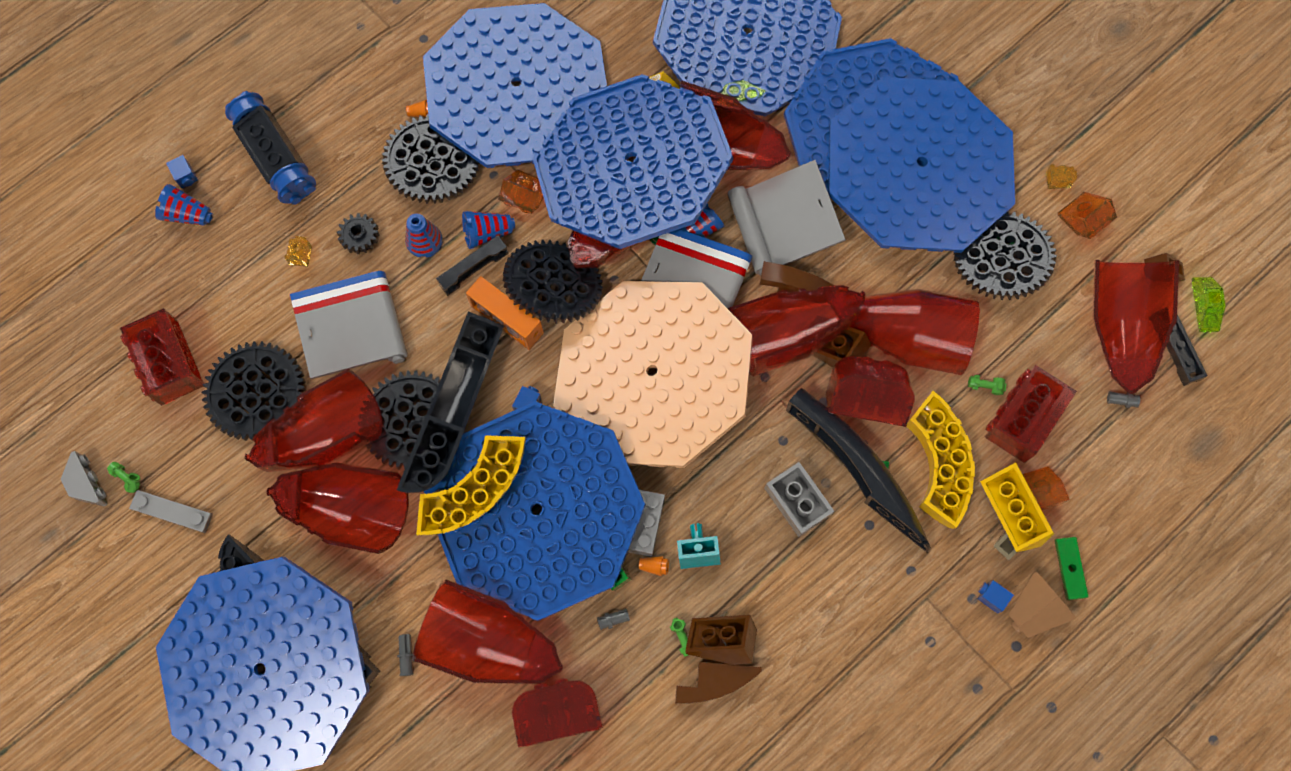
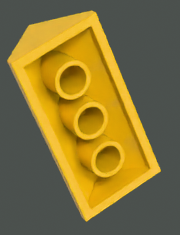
M1016 462L980 481L1017 553L1041 547L1054 535L1050 524Z

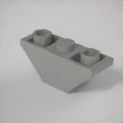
M76 451L71 452L61 477L68 496L103 507L108 505L105 500L106 494L104 490L97 484L98 478L88 466L90 464L89 459L84 454L82 455Z

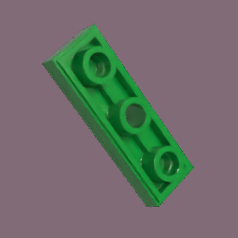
M1077 538L1055 539L1054 542L1066 600L1089 598ZM1069 566L1072 567V572L1068 569Z

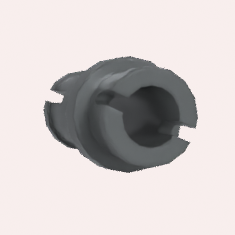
M1109 391L1107 404L1124 405L1126 408L1131 406L1138 408L1141 398L1140 395H1133L1130 392L1123 394Z
M625 608L611 614L608 612L604 613V616L597 617L600 630H603L604 628L611 629L614 625L630 621V618Z

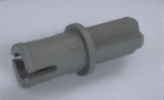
M402 634L399 635V655H397L400 661V676H412V657L414 654H412L411 635Z

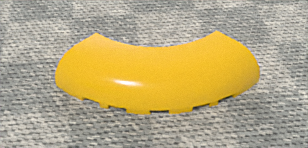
M932 391L905 426L913 432L922 444L929 463L928 489L919 508L942 525L955 529L963 519L973 494L975 464L971 452V443L961 425L960 419H957L951 407L944 399Z
M485 435L483 448L477 460L478 463L457 485L436 493L420 494L416 535H435L459 529L472 523L493 508L507 492L517 475L525 450L526 437Z

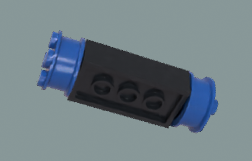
M244 91L225 106V115L230 121H233L232 128L267 184L274 191L278 192L277 197L279 201L285 204L291 203L296 205L315 191L316 180L308 174L307 166L269 107L263 104L262 96L255 92Z

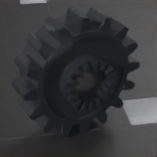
M357 213L356 217L350 214L349 220L343 219L344 225H338L341 229L337 231L338 241L344 249L348 248L350 253L353 251L357 255L360 252L367 253V250L374 248V243H378L376 237L380 236L377 231L379 228L373 218L369 219L367 214L361 217L360 213Z

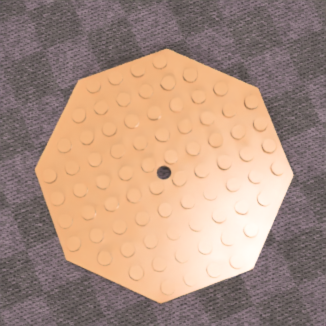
M622 281L599 300L598 305H596L594 310H591L590 314L586 313L585 318L580 316L578 321L575 320L564 329L553 406L557 410L613 430L628 465L685 468L746 417L753 336L702 282ZM649 368L658 369L654 376L648 375Z

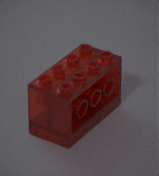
M165 308L120 327L122 332L120 338L129 350L127 356L132 363L134 362L136 367L134 373L142 382L140 386L141 391L145 396L150 397L153 402L156 401L162 406L204 387L202 386L204 382L178 320Z
M1037 365L1031 370L1027 368L1020 375L1015 383L1016 386L1011 389L1005 398L1004 404L996 411L995 418L985 428L988 431L984 436L986 439L1023 463H1026L1038 453L1077 392Z

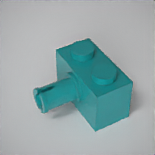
M695 523L690 525L691 539L677 540L680 569L721 565L718 537H703V526L700 523H697V531H695Z

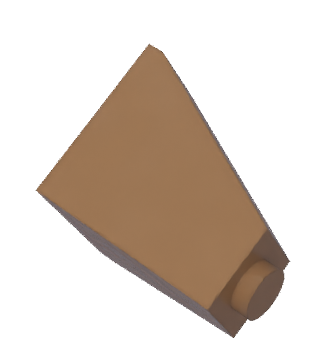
M1037 571L1032 575L1009 613V616L1014 621L1011 623L1014 629L1019 634L1023 632L1028 638L1076 618Z

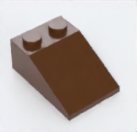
M819 315L816 316L798 344V347L834 369L849 375L853 374L854 369L859 365L871 346L865 332Z
M751 615L692 618L685 653L731 665L752 664L757 628Z

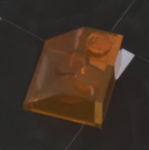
M517 169L503 179L498 200L503 201L507 206H514L524 213L532 214L539 208L544 197L539 179Z
M1087 192L1080 194L1057 213L1076 235L1088 239L1096 236L1097 233L1117 218L1112 199Z
M1049 466L1023 474L1042 510L1061 505L1070 500L1063 481Z

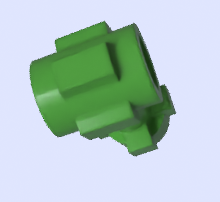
M980 375L969 377L968 387H971L972 390H978V387L992 389L991 394L1003 395L1006 391L1007 384L1003 378H993L992 382L981 380Z
M112 462L107 468L108 473L115 478L119 477L125 482L124 488L127 492H136L139 489L140 476L136 473L127 474L122 464Z
M674 618L672 619L673 622L670 629L676 632L682 646L679 649L680 653H683L684 657L689 656L685 653L688 639L683 628L686 624L684 620Z

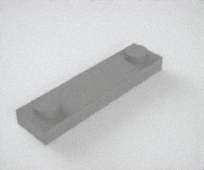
M139 490L136 491L129 507L131 510L202 533H206L213 516L211 513Z

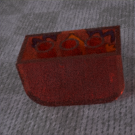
M848 356L839 360L832 369L826 390L828 413L903 427L907 426L915 401L910 377L905 368L888 360L878 361L867 356Z
M567 678L555 680V685L548 686V684L542 683L534 685V690L522 693L515 700L512 708V718L518 747H527L603 729L601 711L595 691L585 682L577 680L568 681Z

